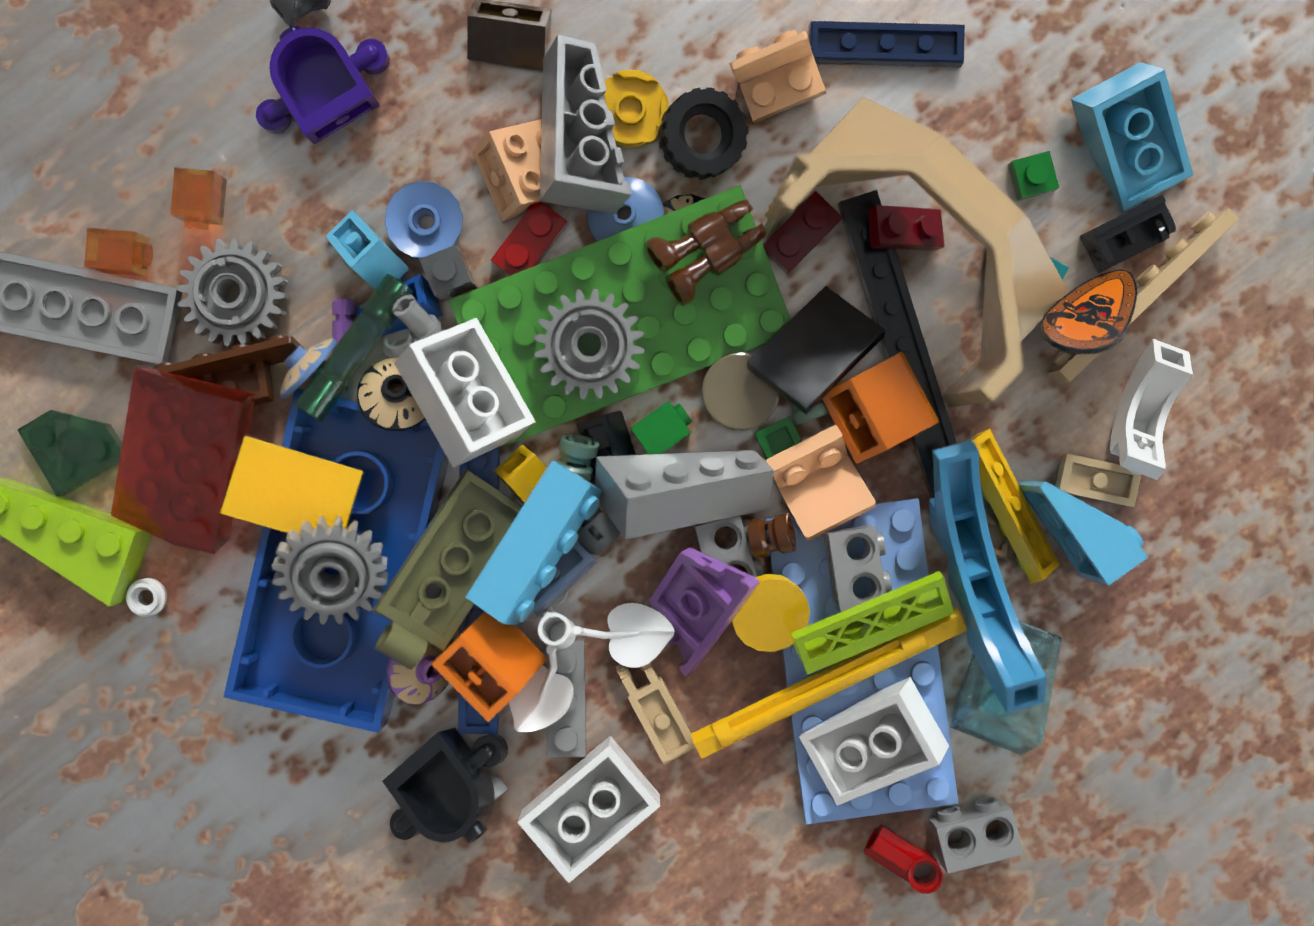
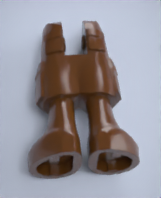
M747 199L736 202L718 212L713 211L704 214V216L688 224V235L678 240L666 241L660 237H652L644 243L648 255L661 272L668 271L683 258L698 249L702 252L700 258L666 276V283L671 293L682 306L693 301L695 288L706 274L711 272L720 276L732 266H735L742 259L744 253L758 244L767 235L762 223L744 231L736 239L733 238L729 231L728 225L740 221L747 213L753 210Z

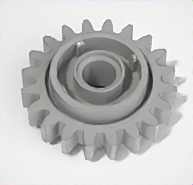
M232 238L230 247L224 241L216 239L215 252L202 245L200 247L203 255L202 260L192 256L188 257L189 262L194 266V270H180V274L189 280L188 284L176 286V290L188 296L177 303L178 307L191 309V312L185 316L184 321L191 324L199 322L194 333L201 336L209 333V342L219 344L223 339L225 346L232 347L236 345L238 338L241 344L251 345V334L260 340H265L264 326L275 330L278 329L276 322L272 319L273 315L286 316V312L278 307V302L290 300V296L279 292L280 287H284L289 283L288 280L283 277H275L282 269V266L277 262L268 264L272 254L266 250H262L257 254L258 245L250 241L243 249L242 241L237 238ZM238 284L240 295L236 301L229 303L227 291L230 286Z
M578 289L576 291L575 303H571L565 295H562V310H558L551 305L547 307L553 316V320L539 319L538 321L542 327L547 329V333L534 336L536 341L545 343V348L537 351L535 357L548 358V363L540 370L542 373L551 370L556 372L551 381L553 386L561 380H565L567 382L565 386L566 395L570 394L575 386H578L581 399L586 398L589 388H593L596 396L600 399L603 395L602 387L604 385H607L612 392L616 393L618 392L615 383L617 378L627 383L631 381L625 372L627 367L632 369L640 368V365L632 360L631 356L632 354L644 353L643 348L633 345V341L644 336V333L641 331H631L630 326L638 320V317L631 316L626 319L623 317V313L628 306L627 303L613 308L614 294L612 293L606 297L604 302L599 301L598 289L592 291L590 300H585L582 291ZM587 332L595 333L601 340L600 350L591 356L584 355L578 348L579 337Z
M320 516L316 529L307 521H303L300 534L290 530L286 538L287 543L280 542L276 552L278 557H275L272 569L278 571L275 573L273 585L282 586L278 596L280 599L293 598L290 611L305 607V620L311 618L314 613H319L321 624L326 623L329 615H334L336 622L342 624L346 612L353 619L357 620L359 619L360 607L371 611L374 599L382 597L383 587L381 585H386L388 573L384 571L387 569L388 557L380 556L383 547L382 543L369 545L372 537L371 530L361 535L356 534L358 528L357 521H354L349 528L345 529L342 527L343 522L340 516H337L333 526H328L325 518ZM332 567L340 573L328 574L323 571V568Z

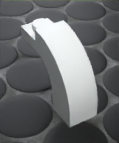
M1152 339L1126 384L1113 422L1110 453L1119 456L1120 467L1127 469L1133 474L1145 475L1158 480L1166 470L1163 431L1175 399L1193 375L1189 352Z

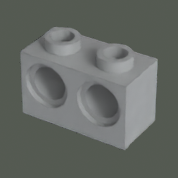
M735 516L693 525L701 553L729 566L740 564L744 566L746 573L753 577L764 575L760 559L751 556L748 545V519L741 520V516ZM724 526L733 528L735 532V540L729 547H719L714 541L716 531Z
M866 524L830 530L823 534L836 610L839 612L845 611L892 591L890 575L888 571L882 570L880 557L886 554L885 541L882 532H876V526ZM860 537L865 544L864 552L857 558H850L846 551L847 544L851 539ZM866 576L870 580L871 588L866 595L857 597L853 593V584L858 578Z
M986 797L977 800L975 806L963 809L957 806L946 807L937 812L938 815L928 817L938 861L947 874L1024 855L1013 809L1002 799ZM1000 820L999 829L995 833H985L986 827L990 822ZM963 830V836L960 841L954 844L948 843V837L953 831Z

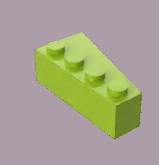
M0 478V535L107 606L111 607L126 602L127 591L131 584L136 581L154 529L10 478Z

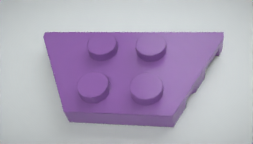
M692 548L679 553L649 599L652 608L667 618L674 627V636L668 644L676 642L685 662L679 666L685 677L698 668L760 583L757 578Z

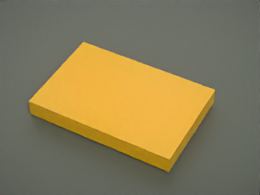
M244 436L220 513L286 533L294 530L299 534L303 521H307L316 529L320 516L325 518L328 526H333L337 516H340L343 522L342 527L347 529L364 471Z

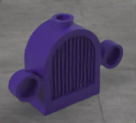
M299 26L286 29L281 33L280 41L275 46L270 59L271 79L281 98L277 100L267 99L261 102L256 110V119L260 126L269 133L280 134L290 126L292 114L304 136L314 145L380 106L361 75V71L364 70L369 74L384 72L390 63L387 49L379 40L366 39L358 45L354 54L349 55L342 44L333 35L324 30L300 28Z

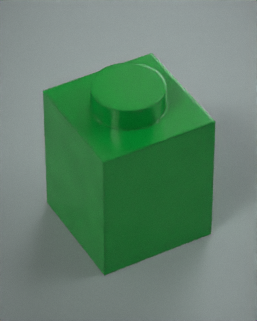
M667 401L630 427V429L648 454H662L691 433L687 426L692 423V420L680 404L673 407Z

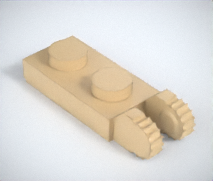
M652 663L640 667L650 682L638 689L629 668L621 664L615 666L628 692L627 698L662 763L665 765L696 748L691 737L692 732L663 678L661 676L658 677Z

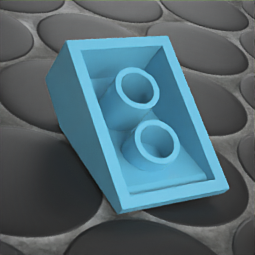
M1139 62L1071 99L1081 134L1121 210L1126 211L1193 176L1165 69Z
M1022 480L1018 483L1027 501L1081 578L1110 585L1148 558L1141 548L1144 545L1143 539L1133 527L1126 526L1122 522L1048 482Z

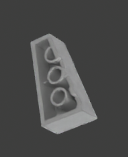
M557 35L543 59L540 201L615 215L632 193L629 181H625L621 166L624 160L621 147L617 148L612 130L615 126L612 111H608L604 94L607 89L596 43Z
M756 450L596 457L595 486L602 490L598 497L600 505L624 539H630L769 510L774 470Z

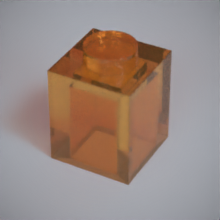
M174 167L170 215L184 221V227L190 229L209 230V224L223 225L227 179L215 171Z
M87 228L85 268L101 273L147 277V269L153 261V248L150 244V238L134 231Z

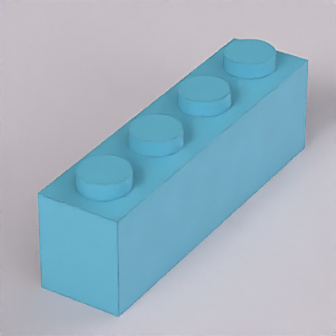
M552 460L465 598L502 624L517 626L519 622H524L535 607L533 600L540 589L548 586L553 580L557 571L555 565L563 553H568L578 539V533L576 532L585 519L591 518L600 504L598 497L602 490L567 467Z

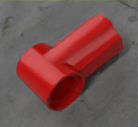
M880 824L873 830L863 850L865 855L909 882L911 887L919 893L930 894L941 886L943 872L934 855L929 850L917 847L883 824ZM929 864L931 865V870L926 876L916 877L913 875L918 865Z

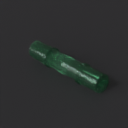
M390 274L384 276L365 305H361L360 310L362 312L341 337L324 366L316 369L317 373L294 405L317 421L323 422L344 390H348L349 387L346 384L367 359L385 328L390 329L392 327L391 323L396 317L393 311L395 302L402 296L412 295L413 291L406 284Z

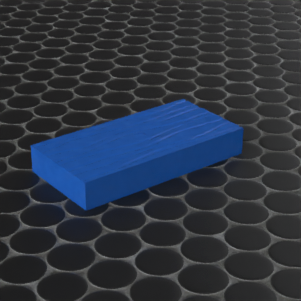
M297 388L293 394L282 447L364 471L347 528L354 521H357L358 528L356 534L361 535L371 530L372 537L369 545L382 543L383 547L380 556L388 557L387 569L384 570L388 573L387 584L381 585L384 593L437 513L449 460L426 419L420 425L405 431H386L372 425L363 416L357 401ZM263 526L223 697L379 733L388 723L394 694L387 682L386 669L389 657L375 650V646L381 633L391 620L383 615L379 616L372 610L367 611L360 607L359 619H353L346 612L342 624L336 622L334 615H329L326 623L321 624L319 613H314L311 618L305 620V607L290 611L293 598L280 599L278 597L282 586L273 585L275 573L278 571L272 569L274 559L278 557L276 554L280 542L287 543L288 533ZM332 567L323 568V571L328 574L340 573ZM374 599L373 608L379 599Z

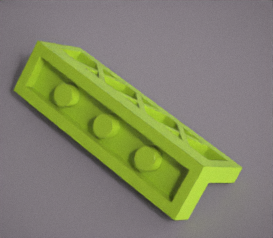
M940 571L792 632L793 646L807 675L950 616L954 614L945 579Z

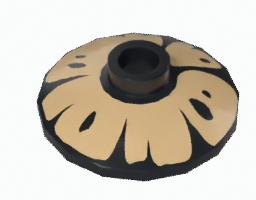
M390 357L376 362L364 372L357 388V401L363 416L372 425L386 431H405L420 425L425 420L424 415L394 364L399 357ZM393 384H401L403 386L402 390L398 393H392L388 389Z

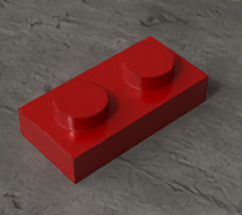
M542 201L533 203L491 258V262L510 276L538 265L568 226V221Z

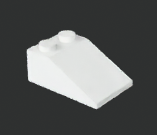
M911 677L875 692L799 736L837 806L940 765L949 748L946 739Z

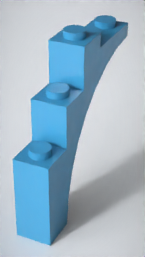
M969 440L933 450L935 498L929 499L930 528L948 557L949 586L967 616V643L1006 714L1045 703L1046 675L1018 621L998 566L989 533L980 482L978 449L973 441Z

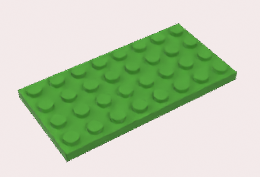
M741 185L448 300L458 325L475 318L478 319L536 421L518 438L508 442L507 446L711 366L726 355L744 353L764 345L791 320L762 241L744 253L742 259L735 266H732L720 276L711 272L706 274L695 288L693 301L685 306H682L671 293L666 283V276L691 264L702 256V252L698 249L683 258L668 271L661 272L646 251L644 243L652 237H660L666 241L678 240L688 235V224L704 216V214L713 211L718 212L736 202L746 200ZM749 212L743 219L733 222L727 227L733 238L736 239L744 231L752 229L756 225L751 212ZM578 289L582 291L585 300H590L594 289H598L600 302H604L609 294H614L612 307L617 308L621 304L627 303L628 306L623 313V317L626 319L631 316H637L638 320L630 326L631 331H641L644 333V336L633 341V345L643 348L644 353L632 354L631 359L636 361L640 368L632 369L627 367L625 372L631 381L627 383L617 378L615 383L618 392L616 393L612 392L607 385H604L602 387L603 395L600 399L596 396L593 388H589L586 398L581 399L578 386H575L572 392L566 395L565 386L567 382L565 380H561L553 386L551 381L556 372L551 370L542 373L540 370L548 363V358L535 357L537 351L545 348V343L536 341L534 336L547 333V329L538 323L539 319L552 321L553 316L547 307L551 305L558 310H562V295H565L571 303H575L576 291ZM584 333L578 339V348L584 355H594L601 348V340L595 333Z

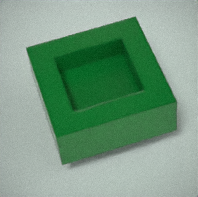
M1050 151L1013 160L1008 164L1018 201L1059 189Z
M790 416L753 433L766 459L802 442Z

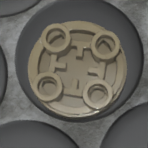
M733 353L726 355L716 361L704 377L702 384L704 407L708 415L716 423L727 429L743 431L758 427L771 417L777 407L780 394L747 369V361L754 356L753 354Z

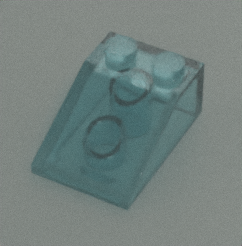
M1019 621L1028 643L1046 675L1045 703L1006 714L972 653L957 693L950 728L1023 755L1043 744L1062 637Z

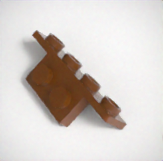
M275 335L269 337L265 342L253 345L238 344L230 347L228 351L216 354L201 353L193 356L191 360L179 363L165 362L157 364L154 369L142 371L141 380L157 392L189 385L192 414L202 419L274 401L270 365L283 363L299 345L302 348L304 347L293 336Z

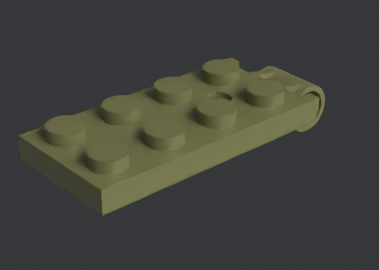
M465 469L382 594V597L372 609L379 616L383 615L391 620L381 633L375 650L410 670L419 663L427 649L428 643L432 644L436 650L444 651L474 605L473 602L465 598L523 506ZM431 584H437L440 587V593L435 598H428L425 594L426 588Z

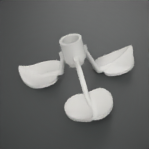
M569 588L540 615L537 616L532 611L526 621L533 622L544 615L538 626V634L541 640L548 644L546 652L549 654L550 668L548 670L542 665L520 692L509 702L514 729L521 733L542 730L561 719L570 708L574 695L573 684L566 676L555 674L558 668L556 651L557 649H565L572 645L576 635L610 639L609 652L612 658L625 667L639 668L655 660L673 638L675 630L672 624L661 613L651 607L639 603H626L617 606L609 613L607 622L610 632L586 629L580 626L575 627L571 620L562 614L555 613L552 608L565 601Z

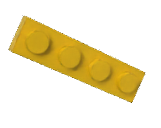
M989 428L969 439L973 441L978 449L983 497L990 503L999 521L1001 532L1008 538L1017 556L1018 564L1026 573L1030 583L1045 580L1060 563Z

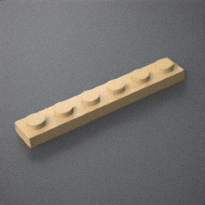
M1230 208L1215 214L1211 211L1206 212L1193 223L1191 228L1194 232L1186 240L1180 238L1165 250L1163 254L1167 258L1158 267L1154 264L1137 277L1136 281L1139 284L1137 286L1138 294L1131 323L1239 220ZM1060 351L1052 360L1056 365L1047 374L1057 384L1071 382L1100 353L1081 355Z

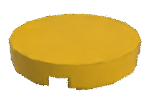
M621 70L614 73L613 76L605 81L607 91L604 96L607 109L612 111L615 122L612 130L616 146L622 149H640L653 143L660 136L658 129L662 124L661 118L668 109L667 95L652 75L639 70Z
M764 574L755 577L760 583L732 620L736 635L745 645L758 651L775 652L788 648L794 643L791 633L808 626L810 609L807 598L799 586L782 575Z

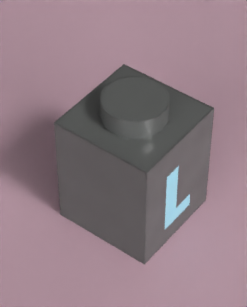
M456 244L419 259L434 296L441 302L477 288L464 254Z

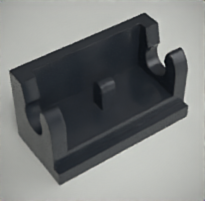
M1163 194L1079 236L1097 273H1101L1169 239V234L1176 231L1174 220L1165 204L1166 200Z

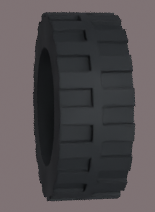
M710 87L706 89L695 88L679 96L661 118L662 124L658 129V134L660 135L659 146L664 152V159L667 163L670 162L673 166L672 169L676 172H681L685 174V177L691 179L697 177L699 180H704L709 177H716L727 171L742 157L741 153L746 149L748 142L746 141V136L749 134L748 126L745 123L746 116L744 112H741L737 101L728 97L729 94L723 91H715V88ZM696 115H708L715 119L720 126V144L710 153L703 154L692 150L685 140L686 124Z

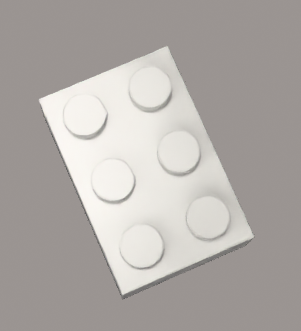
M477 318L409 344L394 363L453 468L518 438L536 422Z
M609 736L524 807L518 824L565 880L570 883L660 807V794L616 741Z

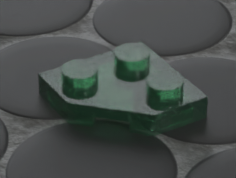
M49 410L17 429L57 497L67 495L130 458L109 423L75 416L58 410Z

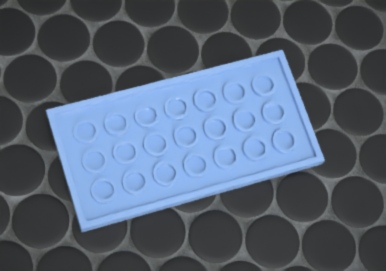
M919 498L876 503L874 509L832 529L870 524L876 526V532H882L886 547V554L880 556L882 570L888 571L892 590L929 575ZM791 514L790 517L796 536V552L782 554L779 551L771 552L769 555L771 573L789 578L791 582L799 586L804 592L810 609L809 626L840 612L834 607L823 534L807 541ZM774 517L764 518L765 521L774 519ZM860 537L851 539L846 547L848 556L850 558L861 556L864 552L865 544ZM863 576L854 582L853 593L855 596L862 597L869 592L871 588L869 578ZM793 644L788 648L782 649L786 687L828 668L825 667L807 675ZM938 645L790 716L803 815L806 825L959 804ZM911 677L949 745L940 765L837 806L799 736L875 692Z

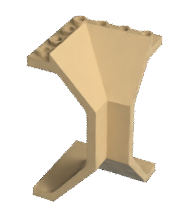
M862 97L809 155H796L781 186L777 189L778 193L773 197V202L764 214L768 218L764 228L769 234L814 187L909 175L987 249L981 354L944 392L942 398L951 407L993 401L1023 370L1020 342L1043 319L1044 314L1066 295L1068 289L1028 216L941 133Z

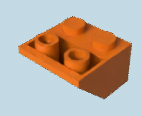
M903 351L835 386L822 398L835 425H837L842 433L844 442L856 464L894 447L939 422Z
M483 611L435 658L431 665L489 722L520 692L547 661L548 657L518 626L502 624Z

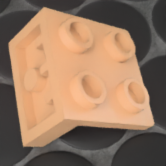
M796 30L785 32L774 39L775 44L760 50L757 46L745 49L736 55L737 60L729 63L741 87L754 124L827 94L806 31L798 34Z
M542 119L489 131L472 150L502 222L516 218L530 204L540 202Z
M837 425L766 459V462L774 470L773 481L807 541L876 507L874 497L847 454L843 435Z

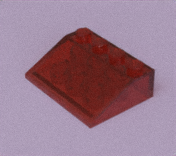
M135 366L111 516L173 545L215 554L229 541L233 517L221 514L220 512L244 436L249 434L256 394L148 367Z

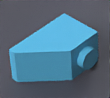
M353 210L325 236L346 263L381 296L390 288L395 287L409 270L408 266Z

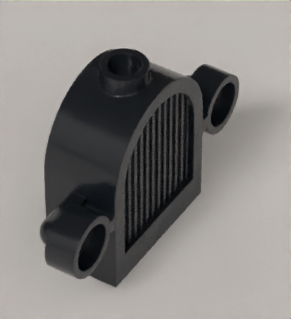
M455 727L437 732L382 781L401 807L390 818V829L393 835L398 839L408 840L422 834L424 837L436 842H451L463 837L468 845L481 837L488 830L484 824L491 815L495 801L494 786L484 767H493L506 759L508 745L505 739L494 733L482 736L475 742L472 752Z

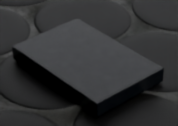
M825 286L747 361V369L799 410L807 414L885 337V329Z

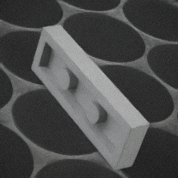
M575 639L569 647L557 649L556 651L558 668L555 674L566 676L571 680L574 695L566 714L557 722L547 727V758L586 757L585 639ZM546 652V656L548 657L546 661V668L549 670V654Z

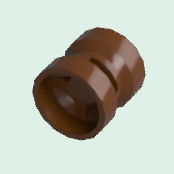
M788 513L776 515L770 521H764L760 518L748 522L749 542L756 559L769 557L771 552L779 551L782 554L796 552L795 531Z

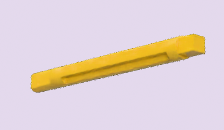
M953 606L954 614L844 659L691 733L693 743L701 759L967 631L961 613L956 606Z

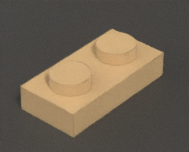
M1062 453L1055 487L1071 495L1135 507L1141 475L1133 474L1127 469L1120 467L1119 464Z

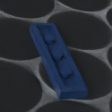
M810 21L809 42L816 64L961 67L964 64L965 25Z

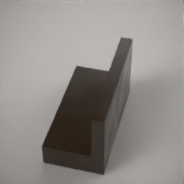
M474 0L467 15V59L543 70V59L546 54V37L551 25L552 9L494 0Z

